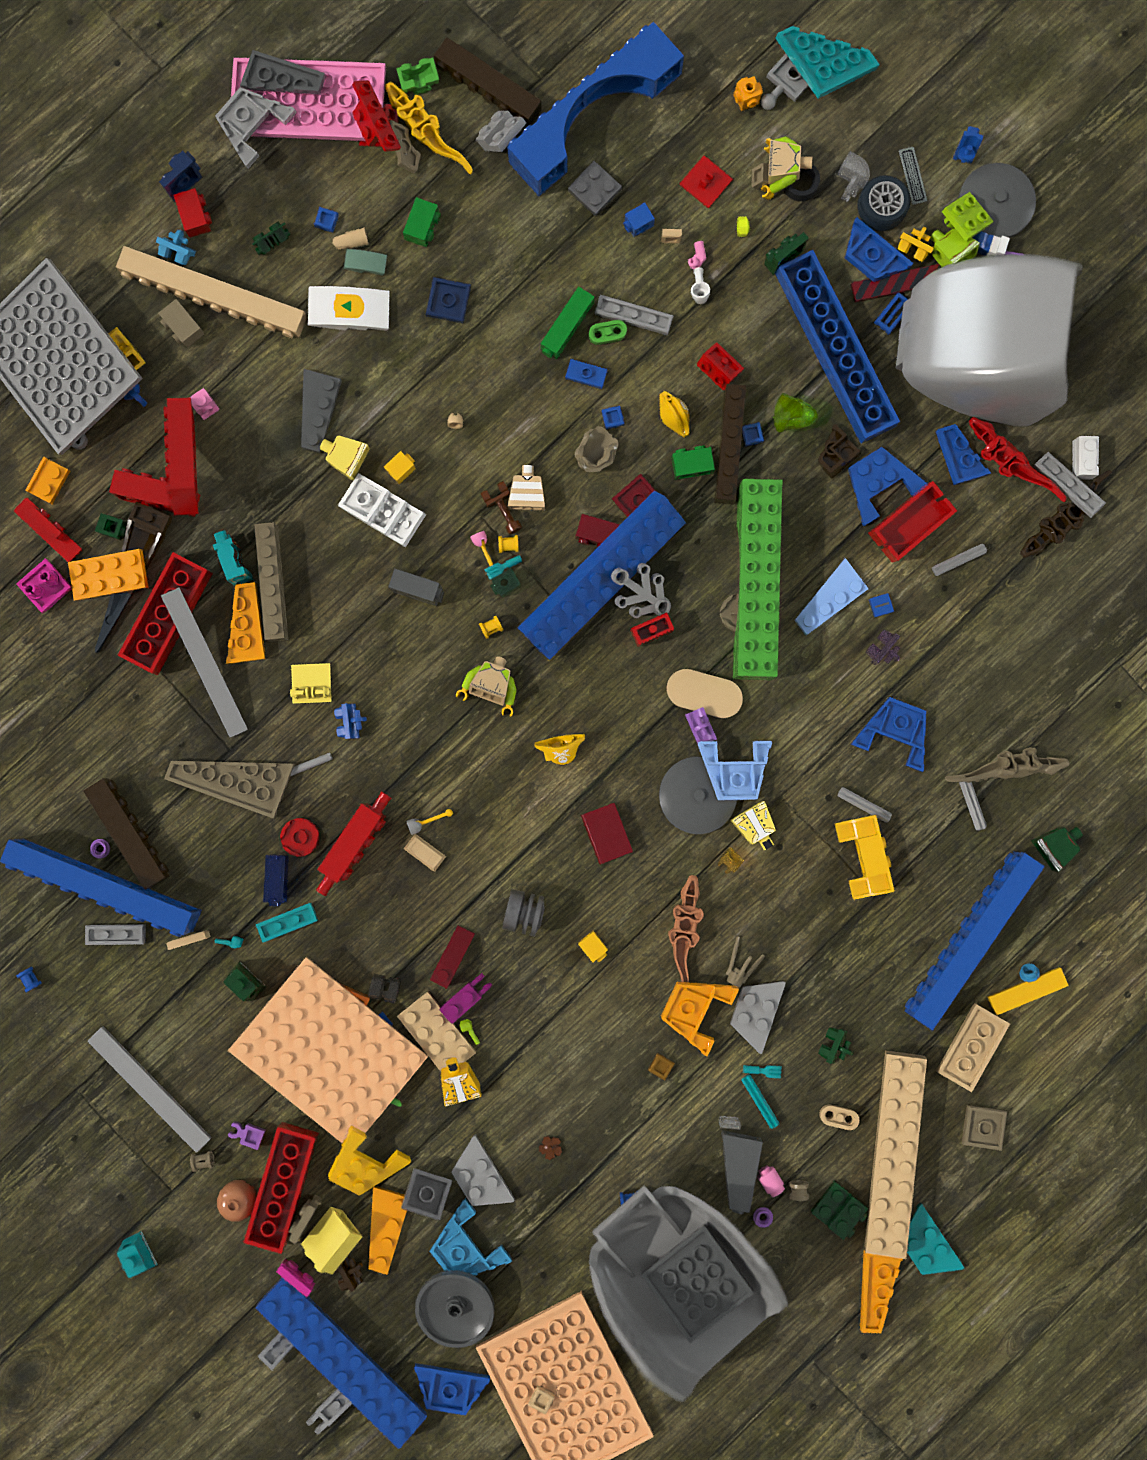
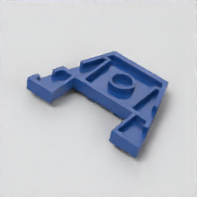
M883 447L848 468L863 526L879 517L878 512L869 500L899 480L903 481L911 495H914L927 484Z
M888 697L852 741L851 745L869 751L875 733L911 746L912 749L905 766L923 772L926 711Z

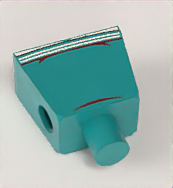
M142 1231L124 1239L117 1251V1256L128 1278L139 1275L158 1265Z

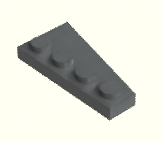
M252 50L240 87L247 90L320 95L326 75L323 72Z

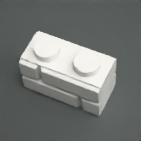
M1079 436L1073 440V474L1083 480L1095 478L1099 475V467L1097 466L1099 464V437Z

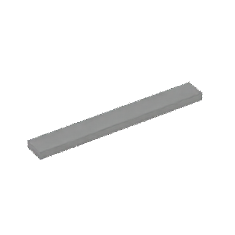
M180 588L161 595L229 737L248 730Z
M104 1026L88 1040L89 1044L196 1153L212 1138Z

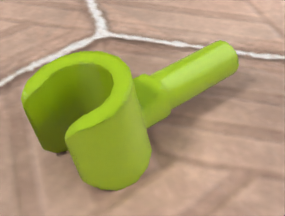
M469 1019L460 1021L461 1031H468L475 1044H479L480 1041L474 1033L471 1021Z

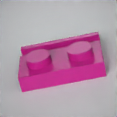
M285 1258L276 1272L307 1297L314 1288V1279L306 1272L303 1274L294 1261H288Z

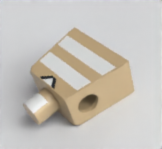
M523 465L522 476L515 475L513 477L508 501L509 510L545 511L541 476H534V466Z

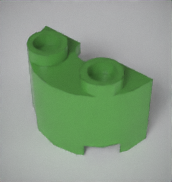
M423 58L416 66L407 63L396 68L402 90L405 93L413 91L414 95L423 94L432 90L431 86L433 84L439 83L433 58Z

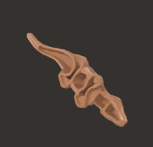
M694 875L689 876L681 890L682 904H678L673 908L674 928L668 932L681 982H689L687 955L689 949L695 947L700 939L696 932L697 923L704 916L703 910L696 907L700 891L698 878Z

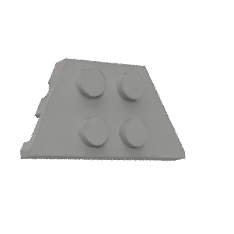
M784 981L742 986L730 1024L760 1054L763 1053L786 984Z
M473 1135L451 1172L471 1206L514 1202L513 1194L477 1135Z

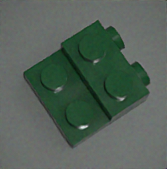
M804 232L799 236L797 234H794L792 237L787 236L780 243V247L777 249L772 248L766 254L764 265L773 276L776 274L778 266L795 259L804 251L809 239Z
M834 1180L811 1209V1213L844 1240L846 1237L851 1238L856 1231L855 1225L858 1222L862 1223L866 1219L868 1208Z

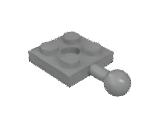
M787 54L767 73V78L777 87L771 94H765L762 97L761 106L766 110H771L776 105V99L782 92L795 102L809 87ZM791 70H795L798 72L799 76L796 78H792L789 75V72Z

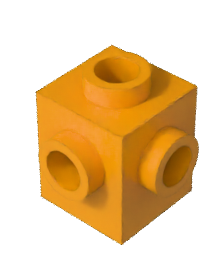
M754 76L751 78L745 77L738 81L733 95L736 103L739 104L741 111L759 104L763 90L760 82H757Z

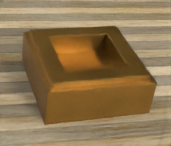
M657 1053L648 1071L665 1081L675 1063Z

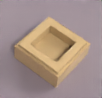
M662 229L661 243L679 244L681 242L682 229Z
M537 1385L528 1402V1406L546 1415L555 1398V1394Z

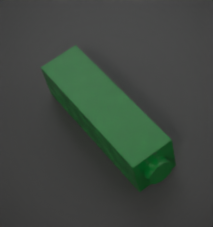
M578 286L540 343L542 353L549 358L554 357L555 359L559 357L593 306L595 296Z

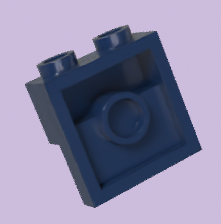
M182 150L172 157L168 163L172 171L165 173L162 180L159 181L174 203V194L189 190L203 178L199 172L201 168L188 151L185 153Z

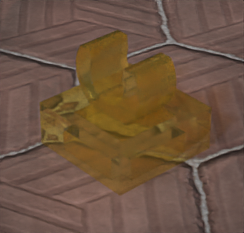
M729 847L721 856L718 866L724 863L728 867L725 873L727 874L730 871L734 873L744 860Z

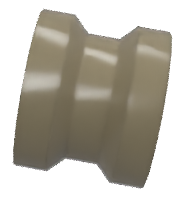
M792 1180L789 1182V1187L791 1188L789 1198L791 1200H809V1194L807 1193L809 1182L803 1180Z

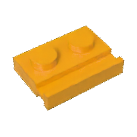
M43 457L25 491L53 504L70 470Z

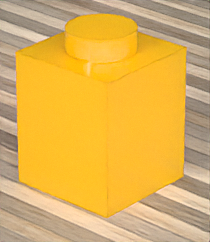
M401 451L384 466L385 470L398 484H401L416 469L413 464L415 462L408 453L404 455Z
M591 931L578 942V945L592 962L596 960L600 962L607 956L605 952L608 951V948L594 931Z

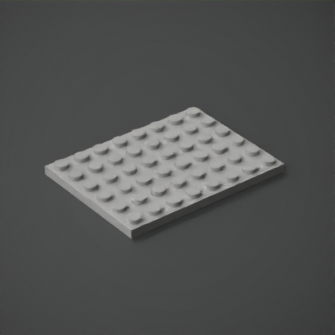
M46 258L0 303V379L57 454L63 455L143 378L51 259Z

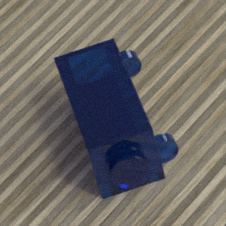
M266 855L263 902H269V906H281V903L287 901L289 855Z

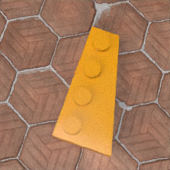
M255 582L235 585L233 617L230 626L231 633L228 642L229 650L226 664L266 659L257 585Z
M379 1186L373 1187L369 1269L387 1275L407 1210L401 1209L405 1194Z
M864 1250L860 1331L862 1333L882 1332L888 1312V1303L894 1291V1282L898 1277L899 1265L903 1259L869 1254Z

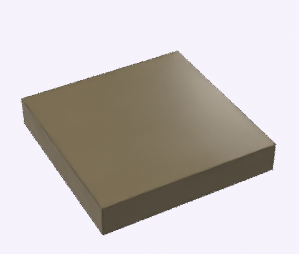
M967 1105L962 1144L1002 1151L1007 1111Z

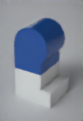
M983 231L972 237L980 243L977 254L983 256L1005 255L1010 239L1005 236L1000 238L991 234L988 235Z

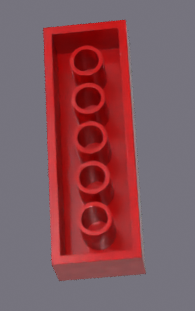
M191 397L167 398V407H163L164 418L167 419L164 421L165 433H168V435L164 436L165 448H168L165 451V462L169 463L165 466L166 479H169L166 482V493L170 494L168 495L169 507H173L174 515L199 514L195 422Z
M173 552L120 649L118 656L152 674L159 675L180 636L161 595L180 588L192 613L213 573Z
M281 1122L277 1127L243 1243L282 1254L288 1242L289 1231L293 1225L319 1132Z

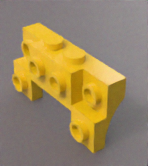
M876 815L834 823L840 843L850 840L855 841L863 877L848 880L852 898L855 900L895 892L889 870L891 861L889 856L885 854L884 848H887L884 837H881Z

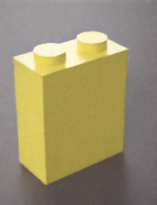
M330 1207L301 1245L305 1249V1255L315 1263L314 1267L317 1271L333 1274L360 1241L362 1235L343 1210Z

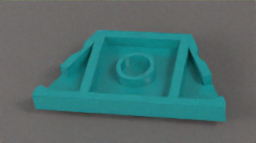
M920 1202L913 1217L910 1218L907 1245L908 1255L922 1275L963 1270L964 1266Z

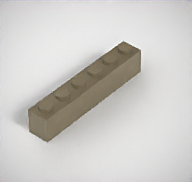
M274 522L254 524L264 638L268 642L288 641L279 528Z

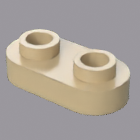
M827 1104L820 1110V1119L828 1126L853 1130L859 1125V1116L852 1109ZM828 1111H832L831 1117H826ZM846 1116H851L849 1122L845 1121Z

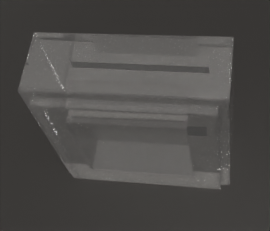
M719 1117L720 1128L740 1129L741 1122L738 1117Z

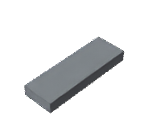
M146 924L85 925V945L146 944Z

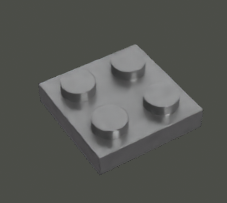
M595 161L568 187V192L595 217L622 190V186Z

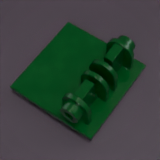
M278 221L269 227L270 232L264 235L261 232L252 238L254 242L251 245H257L255 250L259 256L261 254L265 255V253L271 250L265 239L274 249L268 237L271 236L277 246L279 245L273 234H275L280 243L289 239L290 232L287 228L284 230L282 228L285 222L280 224Z

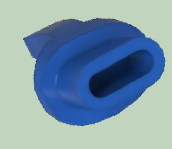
M136 384L123 397L125 400L135 398L143 407L148 404L138 394L140 391L139 384Z

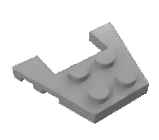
M240 87L215 117L244 165L249 169L259 157V154L245 143L270 113L284 125H287L297 112L291 106L287 107L278 101L266 99L260 94Z

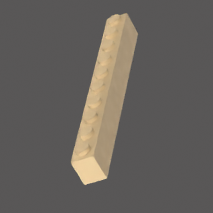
M126 246L123 247L116 265L121 276L126 279H137L139 283L145 286L154 285L158 290L164 293H168V291L173 292L175 296L181 299L190 298L192 302L200 306L206 304L214 311L221 312L223 310L228 312V315L236 319H239V317L245 318L248 323L253 325L259 323L264 325L265 329L275 332V330L281 331L284 336L293 338V336L300 338L307 319L303 310Z

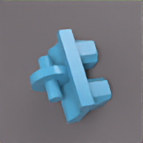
M179 229L176 233L170 232L168 237L172 238L173 241L165 237H157L156 243L159 244L158 255L170 258L172 250H175L177 254L174 261L182 265H187L190 256H195V250L181 245L182 243L187 245L189 241L187 238H184V231Z

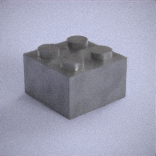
M414 1168L401 1209L440 1220L452 1180Z

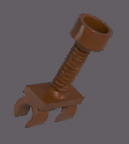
M502 481L497 484L502 494L491 499L487 490L480 494L488 508L497 504L508 524L505 528L508 534L511 535L521 530L522 525L519 520H513L510 511L503 501L510 496V491L505 482Z

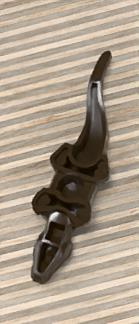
M1105 471L1092 481L1088 487L1095 493L1098 485L1112 471ZM1070 502L1058 505L1055 515L1045 517L1040 521V532L1031 536L1026 541L1020 551L1021 556L1027 558L1039 554L1049 542L1062 543L1066 533L1071 529L1079 530L1081 528L1085 512L1076 504H1071Z

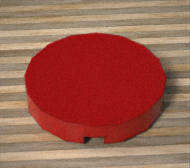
M296 818L287 822L282 828L280 840L286 852L300 857L312 853L317 848L320 835L317 826L312 821L305 818Z

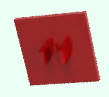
M703 155L679 185L709 209L733 179Z

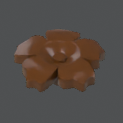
M547 1135L542 1140V1144L539 1145L538 1151L542 1154L546 1153L545 1159L548 1160L554 1158L555 1155L560 1156L562 1153L561 1146L559 1145L561 1140L555 1137L551 1139Z

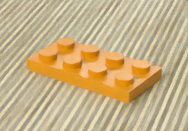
M142 549L68 562L74 601L149 588Z

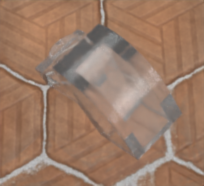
M849 151L837 174L849 181L841 199L848 202L851 196L855 198L859 189H863L867 184L870 176L867 162Z

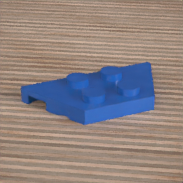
M856 217L845 254L847 261L873 282L912 267L913 262Z
M418 1363L415 1364L414 1368L419 1379L420 1390L424 1396L426 1409L466 1415L473 1402L477 1400L483 1388L490 1381L489 1375Z

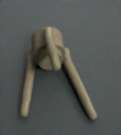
M737 936L726 974L728 975L727 981L740 988L742 983L745 984L751 973L761 963L765 955L762 954L747 973L745 970L752 959L751 956L747 958L741 969L735 967L733 970L740 937Z

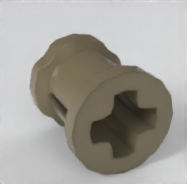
M212 1151L200 1155L191 1154L190 1165L193 1172H197L198 1169L214 1168L215 1161Z

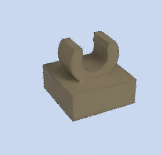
M763 162L752 169V188L759 189L764 185H771L768 184L769 164Z

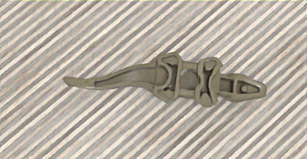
M1029 747L1024 749L1022 754L1013 755L1009 751H1004L998 754L993 762L970 773L946 776L945 780L948 782L970 783L971 781L979 782L981 779L988 780V778H1022L1034 773L1054 775L1059 770L1068 767L1070 763L1065 758L1037 757V749Z

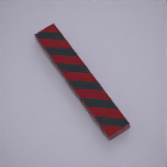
M936 264L903 271L875 282L871 279L852 282L851 289L854 302L895 295L898 292L912 291L918 282L933 271L942 268V266Z

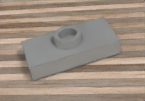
M279 1332L261 1351L258 1357L273 1370L294 1346Z

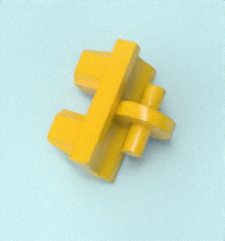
M923 226L921 231L913 228L911 234L917 236V239L903 232L899 238L901 241L897 250L907 254L910 246L913 245L918 248L913 258L923 262L928 253L931 254L934 249L920 241L921 239L929 241L931 236L925 234L927 228Z

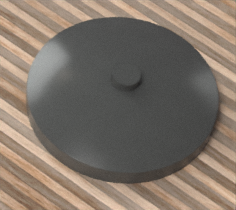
M990 163L974 170L963 183L958 195L959 199L970 192L994 221L983 232L1000 238L1002 236L1011 238L1020 233L1030 222L1036 206L1035 191L1028 177L1016 167L1004 163Z
M690 757L674 764L664 775L659 789L660 806L667 820L679 830L691 834H706L719 829L733 814L737 801H718L702 757Z
M456 1270L440 1272L429 1278L421 1287L415 1304L416 1319L422 1331L434 1342L451 1348L467 1347L480 1341L490 1330L495 1313L494 1300L487 1286L474 1275Z

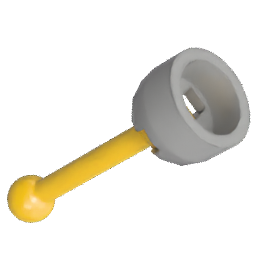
M447 809L445 813L424 821H419L418 819L407 820L411 835L420 832L424 824L445 816H452L453 811Z

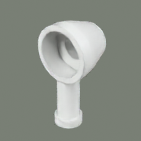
M701 267L694 269L696 283L691 287L692 298L698 304H704L710 295L709 285L703 282L704 271Z

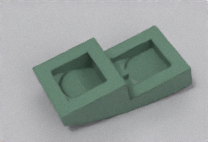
M347 249L344 269L359 273L365 271L383 276L387 255L364 250Z

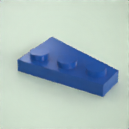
M956 424L935 431L954 485L991 474L989 469L985 468L980 462L981 458L978 454L972 451L968 440Z

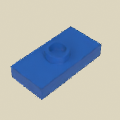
M570 359L565 379L602 389L607 369Z

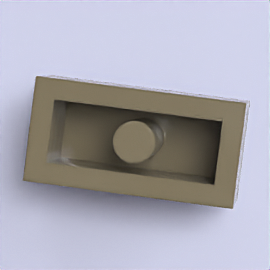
M177 299L158 313L162 317L160 322L167 331L171 328L175 333L172 337L179 345L183 343L188 348L205 334Z

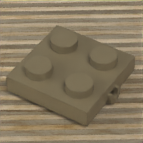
M315 1195L312 1200H307L299 1213L300 1216H298L289 1231L292 1234L289 1241L296 1244L297 1241L301 1240L300 1236L318 1205L322 1203L321 1197Z

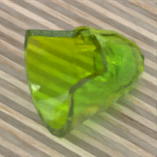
M785 393L779 396L774 411V426L779 433L805 428L813 424L818 418L817 411L802 399L794 398Z

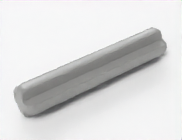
M980 544L933 566L932 571L935 576H938L985 554L987 549L984 544Z
M959 782L975 829H985L987 825L972 782Z
M842 787L839 790L837 796L871 815H876L878 819L884 822H889L892 814L846 788Z

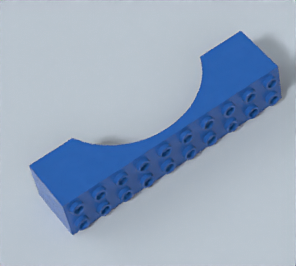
M654 22L649 26L645 25L635 38H630L620 51L616 50L606 63L603 62L598 65L592 75L584 77L578 87L570 89L564 99L556 101L550 111L542 113L536 123L528 125L522 135L518 138H513L507 146L509 164L533 191L540 196L567 173L565 140L573 121L585 107L601 97L622 92L638 93L653 99L682 74L684 55Z

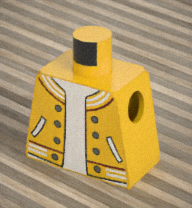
M449 1058L446 1061L447 1067L441 1069L444 1105L449 1106L481 1097L480 1083L469 1063H458L457 1058Z

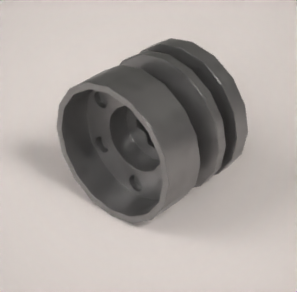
M512 889L502 929L515 932L518 924H521L522 934H526L527 926L532 927L530 936L535 937L536 932L541 926L545 909L544 896H539L538 904L533 903L535 894H531L527 902L524 901L525 894L523 891Z

